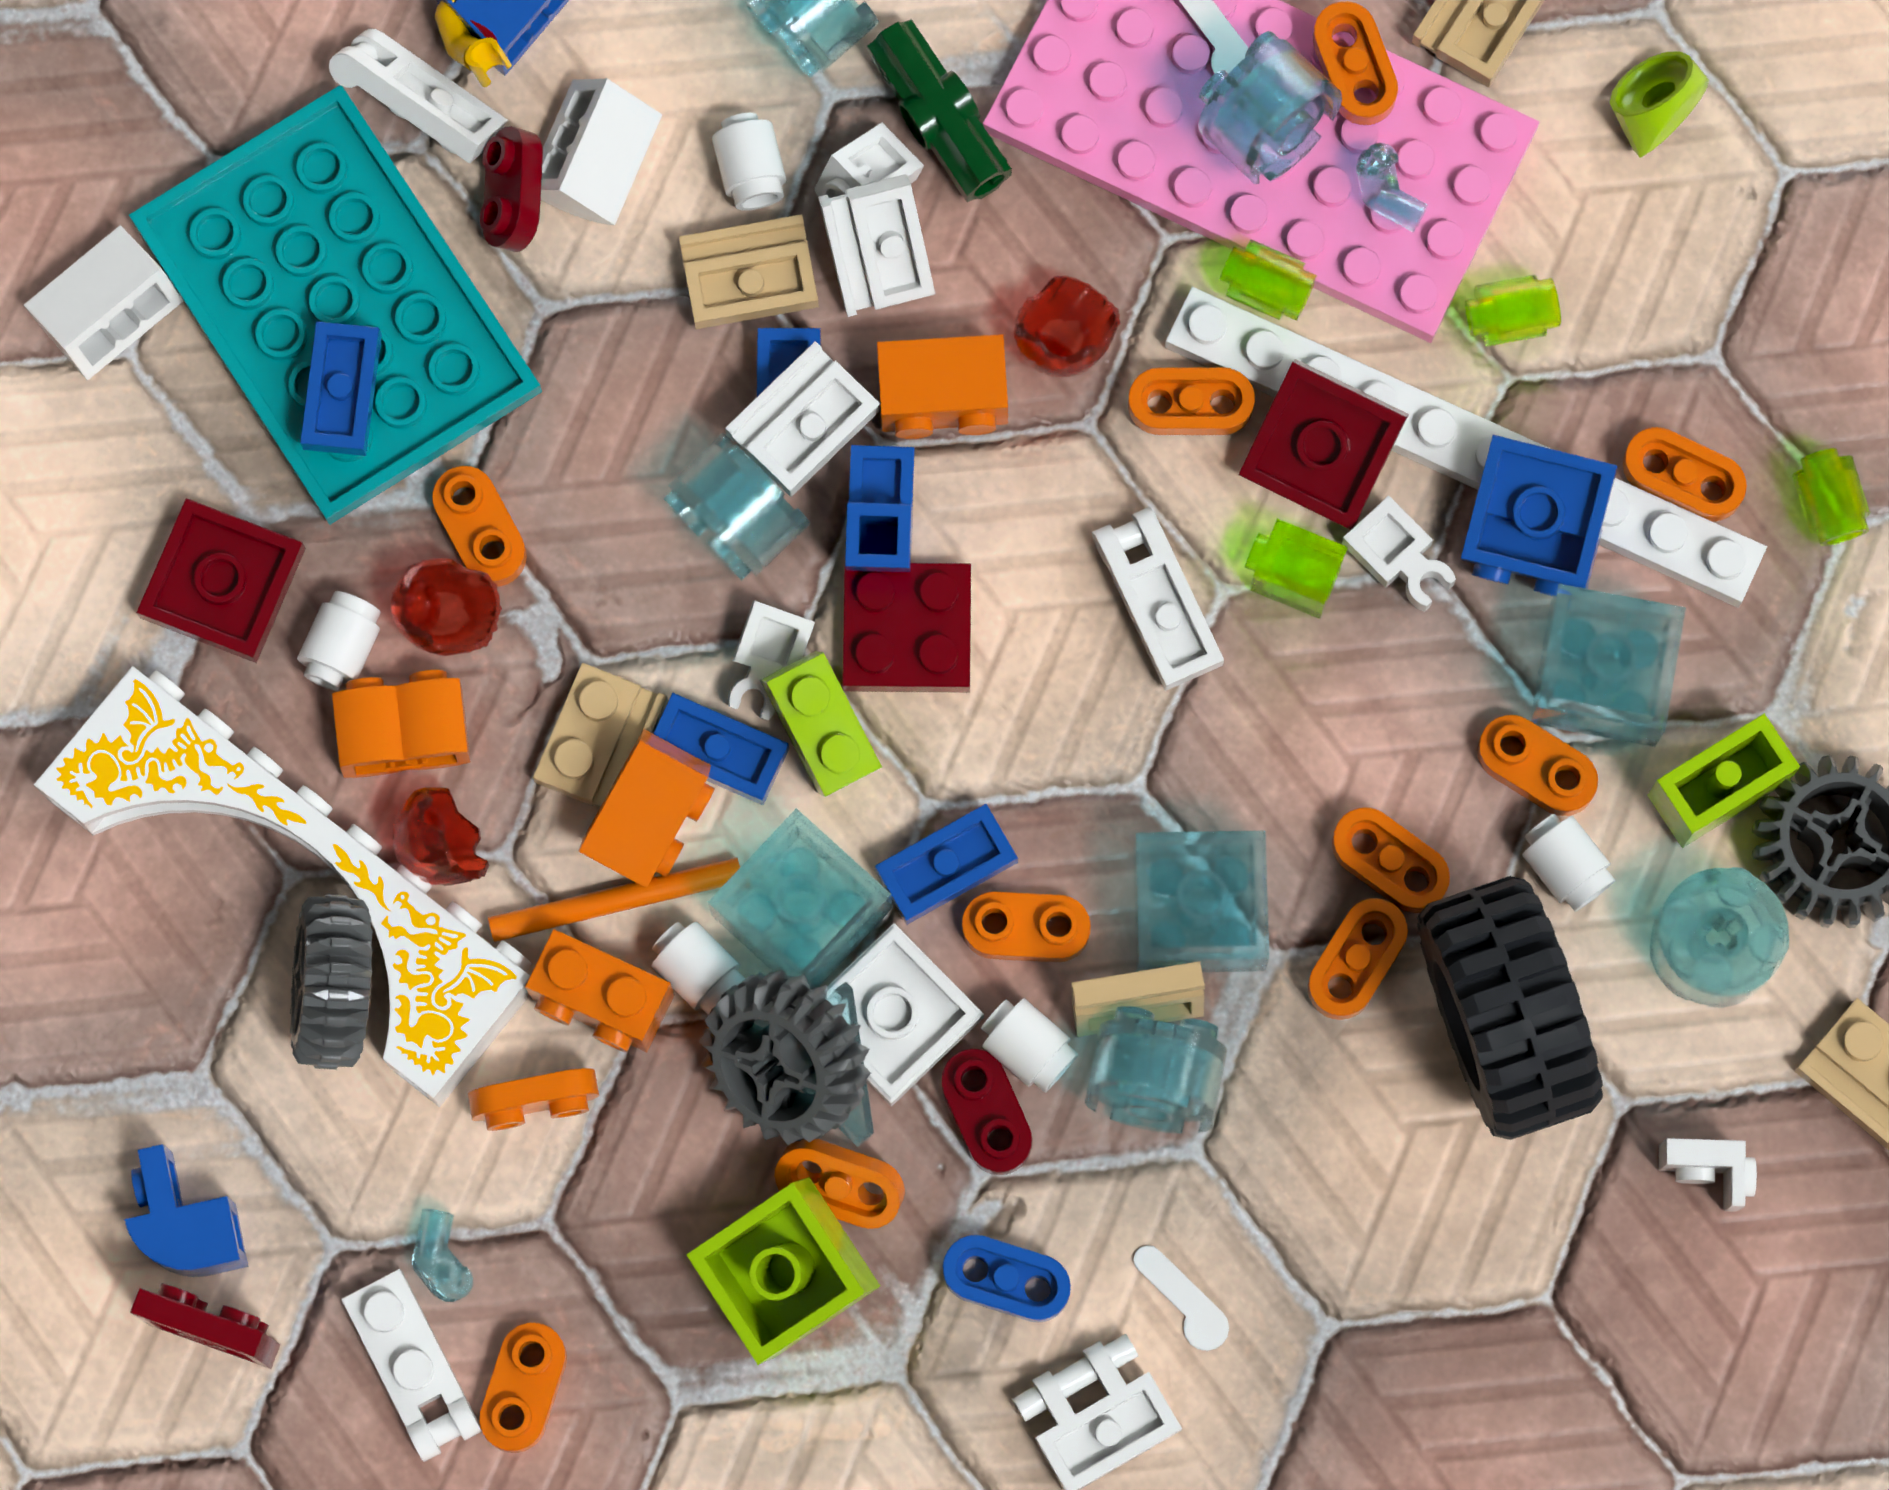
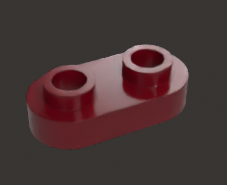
M513 126L501 129L488 141L484 149L485 186L484 204L480 212V225L483 229L484 238L489 245L511 252H520L530 244L539 224L543 148L537 134Z
M967 1049L957 1053L947 1062L943 1070L942 1092L969 1155L981 1170L989 1174L1006 1175L1020 1169L1029 1158L1032 1148V1133L1002 1064L987 1051ZM970 1070L982 1072L987 1080L984 1088L977 1092L966 1090L961 1083V1079L966 1072ZM995 1129L1008 1131L1013 1139L1011 1146L1003 1151L992 1149L987 1142L990 1132Z

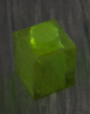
M1277 519L1270 537L1259 532L1250 550L1244 567L1254 571L1250 591L1320 619L1344 563L1348 547Z

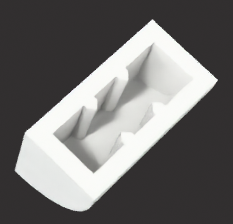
M573 79L543 147L541 200L577 217L597 223L615 225L663 114L609 79Z
M120 225L27 301L24 306L68 360L89 380L180 305L183 299L162 268Z

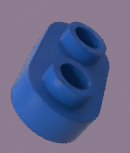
M969 1235L957 1240L948 1249L943 1262L944 1280L949 1290L956 1297L1030 1322L1049 1321L1064 1310L1069 1300L1071 1290L1070 1279L1065 1268L1057 1260L986 1236ZM971 1259H980L988 1267L987 1276L979 1282L970 1281L963 1274L964 1265ZM1040 1278L1049 1284L1050 1294L1045 1300L1037 1302L1028 1298L1025 1293V1286L1030 1280Z

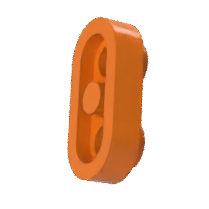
M1341 1L1327 6L1316 19L1313 31V46L1335 105L1340 114L1352 123L1358 125L1379 123L1392 112L1398 94V81L1375 20L1366 8L1354 2ZM1338 32H1347L1353 36L1355 42L1351 46L1341 47L1333 41L1332 37ZM1359 88H1368L1375 93L1376 99L1371 103H1361L1355 98L1354 92Z
M1152 368L1141 373L1132 383L1128 397V410L1131 419L1141 430L1154 435H1229L1241 430L1250 420L1255 403V394L1250 381L1242 373L1234 369ZM1155 396H1162L1169 400L1171 408L1165 413H1155L1148 407L1147 403ZM1218 396H1225L1233 402L1234 408L1230 412L1222 414L1214 411L1210 402Z
M1652 427L1642 430L1632 438L1624 453L1623 471L1632 486L1712 522L1721 521L1733 515L1745 497L1747 489L1746 477L1741 467L1734 460L1669 429ZM1651 455L1657 456L1663 460L1665 470L1660 473H1652L1645 468L1643 459ZM1707 482L1717 484L1722 490V497L1718 500L1707 499L1701 492V485Z
M458 466L449 469L437 480L433 489L432 500L436 513L466 570L475 581L485 586L500 587L513 582L525 567L527 553L523 539L491 479L478 468ZM467 487L475 491V497L471 503L458 505L453 502V495L458 489ZM498 541L504 545V552L499 558L487 559L482 556V549L488 542Z
M1504 715L1498 717L1484 729L1478 743L1477 754L1482 768L1491 777L1547 812L1555 813L1557 816L1575 815L1589 805L1597 791L1598 774L1594 764L1586 755L1521 716ZM1507 736L1516 737L1523 745V752L1516 756L1507 755L1501 749L1500 741ZM1561 770L1571 771L1577 778V787L1571 790L1560 788L1555 781V774Z
M1357 808L1346 813L1337 823L1332 837V849L1336 860L1343 868L1395 906L1407 912L1420 913L1428 903L1444 898L1450 883V872L1444 858L1386 814L1374 808ZM1358 834H1367L1374 839L1376 848L1368 854L1359 853L1354 849L1352 839ZM1412 871L1422 873L1427 879V888L1419 892L1408 889L1404 883V876Z
M983 893L969 903L962 920L963 936L969 948L981 957L998 960L1066 962L1077 957L1085 949L1091 930L1089 915L1081 903L1069 896L1053 894ZM990 913L1001 914L1006 919L1007 925L1000 933H989L982 926L984 917ZM1062 916L1066 918L1071 925L1069 933L1062 937L1051 935L1046 928V924L1052 917Z
M1371 898L1354 905L1317 961L1309 977L1308 994L1313 1006L1324 1016L1336 1020H1345L1361 1013L1398 957L1405 944L1408 930L1404 915L1393 903L1384 899ZM1369 924L1380 926L1385 933V940L1378 945L1367 943L1362 937V928ZM1337 977L1346 979L1352 987V993L1343 999L1332 996L1328 990L1329 981Z
M580 1068L493 1084L472 1090L467 1095L472 1120L485 1121L488 1131H497L525 1124V1114L549 1110L551 1118H565L586 1113L589 1111L587 1101L599 1097L595 1069Z
M803 1138L801 1141L789 1144L783 1151L775 1168V1182L779 1191L792 1182L810 1177L838 1220L862 1228L875 1229L890 1223L897 1215L905 1195L904 1182L897 1170L890 1164L821 1139H814L808 1142ZM802 1162H814L819 1165L822 1172L812 1173L803 1166ZM863 1183H875L881 1187L883 1193H870L866 1190Z
M525 1323L517 1326L509 1332L501 1345L479 1418L480 1427L485 1438L493 1446L504 1452L519 1453L535 1446L545 1432L567 1363V1351L564 1342L547 1325ZM532 1343L541 1345L544 1349L543 1361L535 1367L523 1365L521 1362L523 1348ZM510 1406L520 1407L524 1413L522 1425L515 1430L503 1428L500 1422L502 1412Z

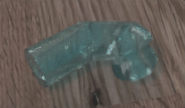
M1386 143L1372 144L1359 155L1356 166L1362 200L1369 209L1414 232L1421 222L1428 204L1400 190L1395 167L1399 159L1395 149Z
M424 1208L422 1209L412 1256V1268L434 1297L445 1302H455L466 1297L471 1292L473 1276L469 1268L463 1266L448 1249L454 1215L440 1210Z

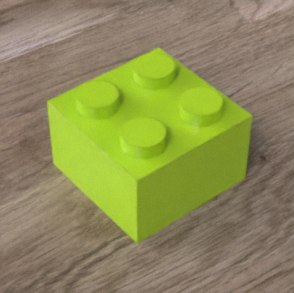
M810 1177L792 1182L686 1254L757 1365L777 1357L881 1287Z

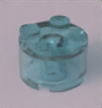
M744 0L747 3L746 8L768 34L771 35L777 30L775 34L786 46L787 54L809 78L818 71L823 73L879 24L876 15L865 1L858 5L855 0Z
M1267 31L1255 39L1246 51L1245 58L1230 73L1221 70L1215 73L1202 87L1199 99L1206 105L1199 119V132L1253 184H1259L1260 174H1263L1269 181H1272L1294 167L1321 139V136L1314 128L1324 114L1332 121L1334 120L1342 103V93L1287 40L1279 39L1272 31Z
M723 432L667 485L671 492L664 498L673 512L698 537L706 529L714 535L707 544L741 581L750 572L754 576H758L811 524L798 507L794 509L783 498L785 493L737 444L733 445Z
M1737 867L1707 869L1683 880L1671 892L1659 909L1653 922L1650 938L1651 961L1663 984L1673 994L1685 1000L1718 1008L1739 1004L1757 993L1777 971L1789 948L1788 921L1780 900L1764 882L1753 876L1749 871ZM1713 928L1717 932L1725 930L1729 934L1731 940L1726 947L1722 943H1716L1711 946L1707 942L1706 936Z
M1132 1006L1117 1007L1114 1019L1103 1022L1099 1027L1085 1097L1086 1106L1096 1112L1098 1101L1112 1107L1111 1120L1145 1130L1182 1134L1184 1122L1200 1121L1198 1133L1207 1132L1212 1129L1227 1055V1048L1217 1040L1219 1028L1210 1022L1199 1019H1182L1180 1025L1155 1021V1015L1148 1010Z

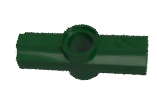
M912 19L905 22H896L881 31L867 45V53L872 63L878 68L884 81L890 86L900 101L898 103L899 110L915 139L926 151L932 149L966 202L982 199L997 190L1006 179L1012 176V168L994 143L993 138L990 137L980 122L978 107L963 81L954 71L951 70L947 73Z

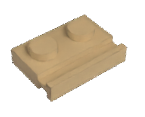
M1435 0L1413 34L1412 44L1419 48L1421 46L1436 54V58L1489 88L1545 0Z
M802 214L679 236L696 329L819 307Z
M582 662L533 776L534 782L591 806L600 807L642 730L645 729L652 734L654 733L668 703V697L659 692L656 694L641 688V685Z
M1200 961L1072 982V1011L1077 1037L1204 1016L1203 989H1205Z
M1856 998L1794 1072L1889 1150V1024L1861 1000Z

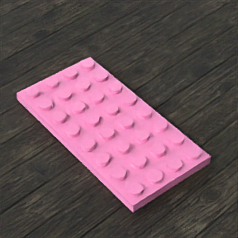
M1179 0L1046 1L983 123L990 136L1432 343L1538 129L1540 121L1386 50L1398 81V94L1392 112L1379 123L1373 125L1352 123L1345 119L1338 111L1313 46V31L1317 17L1280 0H1213L1254 56L1255 66L1252 73L1247 79L1238 83L1225 82L1215 75L1211 67V58L1215 48ZM1338 32L1332 37L1333 41L1341 47L1351 46L1355 42L1353 36L1347 32ZM1359 88L1354 92L1355 98L1361 103H1371L1376 99L1375 93L1368 88Z

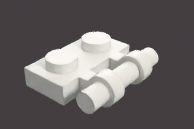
M1126 1334L1105 1346L1100 1341L1083 1350L1084 1358L1055 1375H1052L1048 1370L1032 1380L1034 1387L1012 1399L1025 1422L1046 1409L1052 1415L1057 1425L1035 1437V1440L1064 1490H1080L1182 1430L1150 1372L1127 1385L1124 1382L1117 1368L1138 1357L1132 1342ZM1099 1380L1108 1396L1075 1414L1066 1398Z

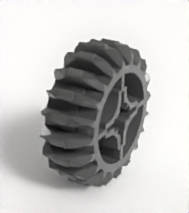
M1827 755L1819 760L1817 776L1812 767L1806 762L1800 763V768L1795 773L1797 783L1789 778L1785 779L1775 789L1780 799L1765 796L1759 804L1762 812L1771 819L1756 820L1752 826V833L1758 837L1770 840V842H1764L1755 846L1752 850V857L1759 861L1772 860L1773 865L1766 868L1760 874L1761 882L1769 884L1780 878L1784 886L1778 891L1774 900L1779 905H1782L1792 895H1795L1801 900L1796 909L1795 916L1801 920H1804L1809 915L1814 906L1820 908L1819 922L1821 927L1829 928L1834 923L1837 910H1840L1846 927L1855 928L1860 923V907L1873 922L1880 920L1885 915L1882 900L1889 905V785L1885 789L1877 783L1883 773V767L1874 764L1864 777L1858 775L1860 765L1856 756H1849L1844 762L1841 773H1838L1835 761L1830 755ZM1822 795L1850 797L1847 806L1837 815H1826L1817 810L1809 814L1797 808L1804 802ZM1869 809L1883 825L1888 841V855L1881 851L1882 844L1872 839L1866 831L1865 818ZM1851 818V823L1845 833L1848 835L1845 840L1847 848L1827 865V861L1833 852L1831 849L1833 838L1831 836L1836 830H1840ZM1790 829L1798 832L1797 839L1805 843L1813 853L1814 864L1809 875L1800 867L1794 857L1790 844ZM1842 868L1855 869L1861 873L1869 869L1881 875L1878 880L1862 888L1844 890L1828 887L1831 878L1836 874L1837 870Z
M325 894V897H308L302 905L301 912L299 913V924L296 927L292 986L290 991L291 1047L293 1049V1056L298 1064L312 1065L317 1069L337 1070V1067H354L363 1051V1040L366 1038V1024L369 1018L368 1008L371 996V959L373 952L371 947V916L364 900L348 898L347 895Z
M782 969L770 972L766 976L761 972L748 976L738 986L733 985L721 995V1000L716 1003L717 1005L711 1009L708 1017L705 1019L708 1028L699 1042L709 1051L701 1066L715 1072L716 1075L709 1089L722 1090L728 1098L724 1111L737 1109L743 1114V1128L759 1124L765 1140L781 1135L787 1145L795 1141H801L803 1138L808 1142L819 1139L831 1129L836 1130L849 1119L848 1114L860 1104L861 1098L865 1095L862 1086L866 1084V1079L871 1072L861 1064L870 1049L854 1040L861 1025L848 1024L842 1016L846 1003L833 1005L827 1000V985L815 987L811 990L805 973L792 976L789 979ZM755 1019L770 1021V1024L764 1028L755 1025L754 1022ZM807 1087L815 1090L816 1094H806L800 1091Z

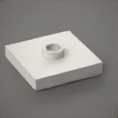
M895 923L827 987V1000L833 1005L846 1003L842 1015L848 1024L861 1025L854 1040L870 1049L865 1056V1060L861 1063L871 1072L866 1081L891 1107L984 1018V1014Z

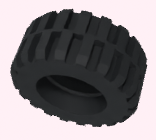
M1508 876L1428 903L1417 917V928L1421 938L1422 953L1427 964V972L1450 1043L1458 1059L1459 1067L1465 1082L1468 1084L1473 1101L1479 1109L1486 1127H1489L1490 1133L1495 1137L1512 1140L1591 1113L1603 1098V1091L1601 1089L1603 1084L1597 1064L1599 1062L1596 1050L1592 1044L1587 1018L1584 1015L1575 982H1573L1568 969L1567 960L1562 948L1559 946L1550 919L1546 916L1543 905L1538 895L1534 894L1530 883L1526 882L1525 879Z

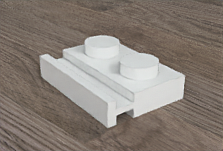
M907 174L846 189L847 194L832 198H829L828 195L818 197L840 292L848 317L857 315L856 310L874 306L875 310L935 294L913 191Z
M815 341L725 428V431L732 441L740 445L746 451V454L792 497L881 408L880 403L836 360L833 361Z

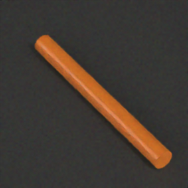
M738 857L670 873L667 877L663 875L653 877L647 888L632 882L488 917L493 941L497 942L744 881Z

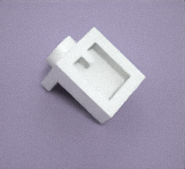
M880 123L831 155L815 186V193L818 196L828 195L829 198L847 194L846 189L907 174L910 183H913L917 180L924 165L883 123Z
M1667 1138L1659 1145V1171L1676 1172L1675 1181L1678 1183H1714L1715 1173H1723L1724 1211L1737 1212L1745 1207V1196L1754 1197L1757 1182L1756 1160L1754 1157H1746V1141Z

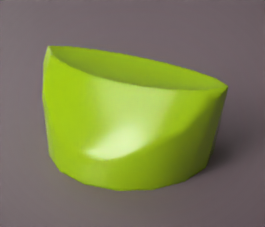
M1681 51L1664 52L1649 57L1628 71L1612 91L1610 105L1631 147L1640 158L1654 150L1678 128L1698 104L1708 87L1709 79L1690 55Z

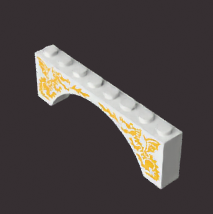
M132 666L36 781L35 787L46 799L93 836L114 826L143 817L168 813L196 812L224 815L250 821L294 840L318 856L342 878L358 899L364 900L369 909L371 923L376 931L384 955L389 982L390 1015L383 1060L391 1070L438 1107H441L530 996L525 986L530 978L526 971L532 963L507 942L502 940L494 948L477 935L476 932L482 924L452 901L444 909L426 895L432 885L411 867L402 862L395 871L376 856L382 849V846L361 828L352 824L345 832L332 822L327 816L333 808L308 787L303 785L295 793L277 778L283 772V769L262 751L253 747L246 755L228 741L234 731L212 712L204 708L198 716L192 713L179 702L185 693L163 674L155 670L148 678Z

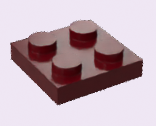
M1295 359L1289 367L1238 475L1352 530L1364 509L1409 414Z
M186 498L136 613L140 619L257 663L306 548L303 542Z
M911 563L910 572L846 570L844 565L843 691L970 693L971 563Z
M161 1283L157 1294L139 1288L130 1313L149 1326L272 1369L280 1344L266 1334L269 1325L261 1322L259 1317L223 1305L219 1316L205 1311L208 1303L198 1299L199 1296L165 1283Z

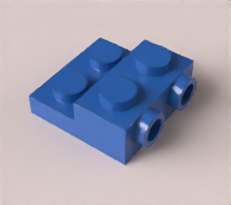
M1493 435L1461 555L1463 561L1474 563L1472 576L1509 585L1511 573L1534 578L1536 582L1533 591L1566 600H1571L1573 588L1587 592L1618 466Z

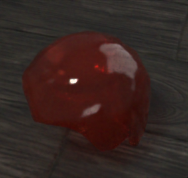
M1067 275L1054 276L1038 294L1026 298L1018 310L1013 335L1021 357L1025 362L1030 363L1033 369L1051 377H1075L1088 371L1106 354L1120 326V314L1114 304L1108 301L1107 297L1092 285Z
M446 558L427 559L408 566L398 580L391 597V614L403 637L418 649L440 656L470 653L487 647L489 641L493 638V633L498 629L497 622L502 611L497 584L493 582L488 573L465 568L453 559Z
M424 787L413 791L401 805L393 823L392 843L397 861L414 876L419 877L421 881L432 885L451 886L485 877L490 865L487 860L476 855V847L481 840L480 829L459 812L450 789Z

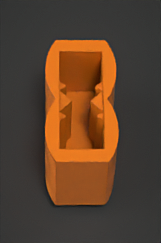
M419 671L409 676L408 683L396 686H384V681L381 678H359L348 681L345 684L346 690L332 693L339 766L344 778L380 776L406 770L446 768L471 762L462 685L460 678H447L446 671Z

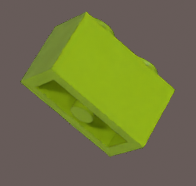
M815 651L760 680L818 794L826 797L882 768L823 652Z
M1764 713L1657 779L1647 796L1680 846L1684 848L1774 792L1785 779H1791L1795 775L1800 765Z

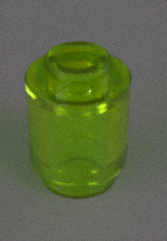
M1251 239L1245 250L1237 246L1233 247L1219 280L1229 284L1226 297L1277 320H1281L1284 315L1298 321L1318 275L1305 270V262Z
M1533 274L1475 285L1474 298L1465 300V314L1471 337L1481 336L1486 347L1544 337L1547 334V329L1561 326L1560 304L1552 278L1538 280L1537 276Z
M1829 448L1801 458L1802 469L1794 472L1792 479L1809 532L1811 534L1817 533L1820 546L1843 543L1869 532L1866 517L1871 512L1853 456H1839L1837 448Z

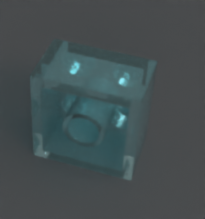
M1559 584L1550 603L1530 721L1540 726L1656 747L1666 729L1686 607Z
M797 808L708 901L711 916L773 972L782 969L789 979L792 976L805 973L811 990L819 987L893 908L892 894Z
M1266 830L1136 833L1133 850L1137 972L1199 961L1202 972L1265 971L1269 961Z

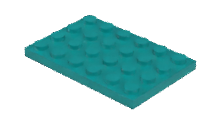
M341 85L129 214L134 226L329 525L542 393L540 383ZM316 321L379 327L382 337L366 456L303 450L300 444Z

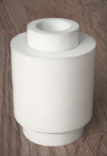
M741 113L723 120L721 123L722 129L712 136V141L725 193L728 197L734 199L736 209L755 210L773 205L782 200L784 197L782 185L786 182V175L772 122L758 119L756 113Z
M335 591L329 603L321 604L297 657L298 661L307 667L304 676L322 687L335 691L339 690L342 683L346 684L348 681L358 679L380 631L379 626L376 624L381 613L380 610L354 595Z
M1554 813L1524 836L1531 846L1525 850L1522 856L1558 902L1562 903L1566 900L1574 912L1586 906L1616 881L1607 870L1611 863L1573 816L1561 822Z
M679 922L675 923L661 935L652 947V950L658 955L652 964V968L664 980L670 982L672 988L695 1011L702 1008L709 1015L711 1009L721 1000V995L733 985L738 986L739 983L745 980L738 972L740 964L698 922H693L686 928Z
M1025 998L1016 1006H1013L1007 999L1004 1000L981 1027L989 1035L982 1047L1026 1086L1030 1087L1034 1083L1044 1093L1060 1079L1079 1055L1068 1045L1071 1038Z

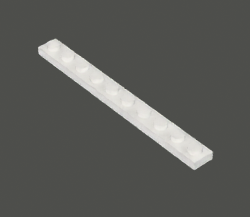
M1195 287L1191 288L1165 343L1166 349L1208 368H1230L1242 373L1250 381L1254 389L1274 398L1292 361L1297 359L1408 413L1409 416L1392 451L1479 490L1493 435L1548 448ZM1617 478L1614 480L1599 545L1737 608L1741 605L1767 549V546Z

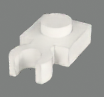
M1387 496L1343 537L1342 544L1385 588L1399 576L1406 583L1408 600L1418 610L1425 612L1432 603L1429 596L1420 588V582L1428 577L1435 578L1447 590L1455 583V575L1448 565L1438 560H1427L1422 555L1431 547L1433 539L1390 496Z
M753 601L732 659L734 662L748 666L749 669L746 677L738 680L731 687L728 694V707L738 709L742 695L749 689H756L761 692L764 698V705L760 711L759 718L769 720L774 715L775 709L760 680L803 658L815 622Z

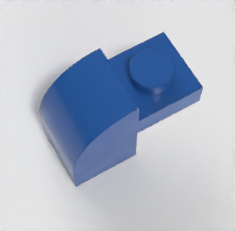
M851 445L850 486L846 526V570L910 572L913 530L914 447Z
M164 1144L139 1149L138 1155L141 1168L131 1170L133 1189L138 1206L140 1208L149 1206L150 1213L124 1219L129 1235L136 1246L162 1268L182 1276L204 1277L249 1267L236 1203L228 1196L183 1206L173 1152Z

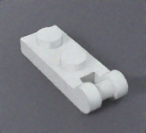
M377 29L363 31L353 40L351 46L342 48L330 59V74L339 85L347 88L358 85L388 106L395 115L408 120L438 141L444 149L458 155L469 164L484 151L488 141L503 129L508 121Z
M1147 507L1132 514L1133 521L1115 529L1110 524L1093 531L1092 537L1165 691L1223 666L1224 658L1151 507ZM1144 544L1150 556L1130 565L1125 551Z
M400 1269L341 1299L423 1462L440 1454V1446L459 1436L467 1440L482 1432L480 1424ZM443 1397L449 1412L427 1423L420 1408Z

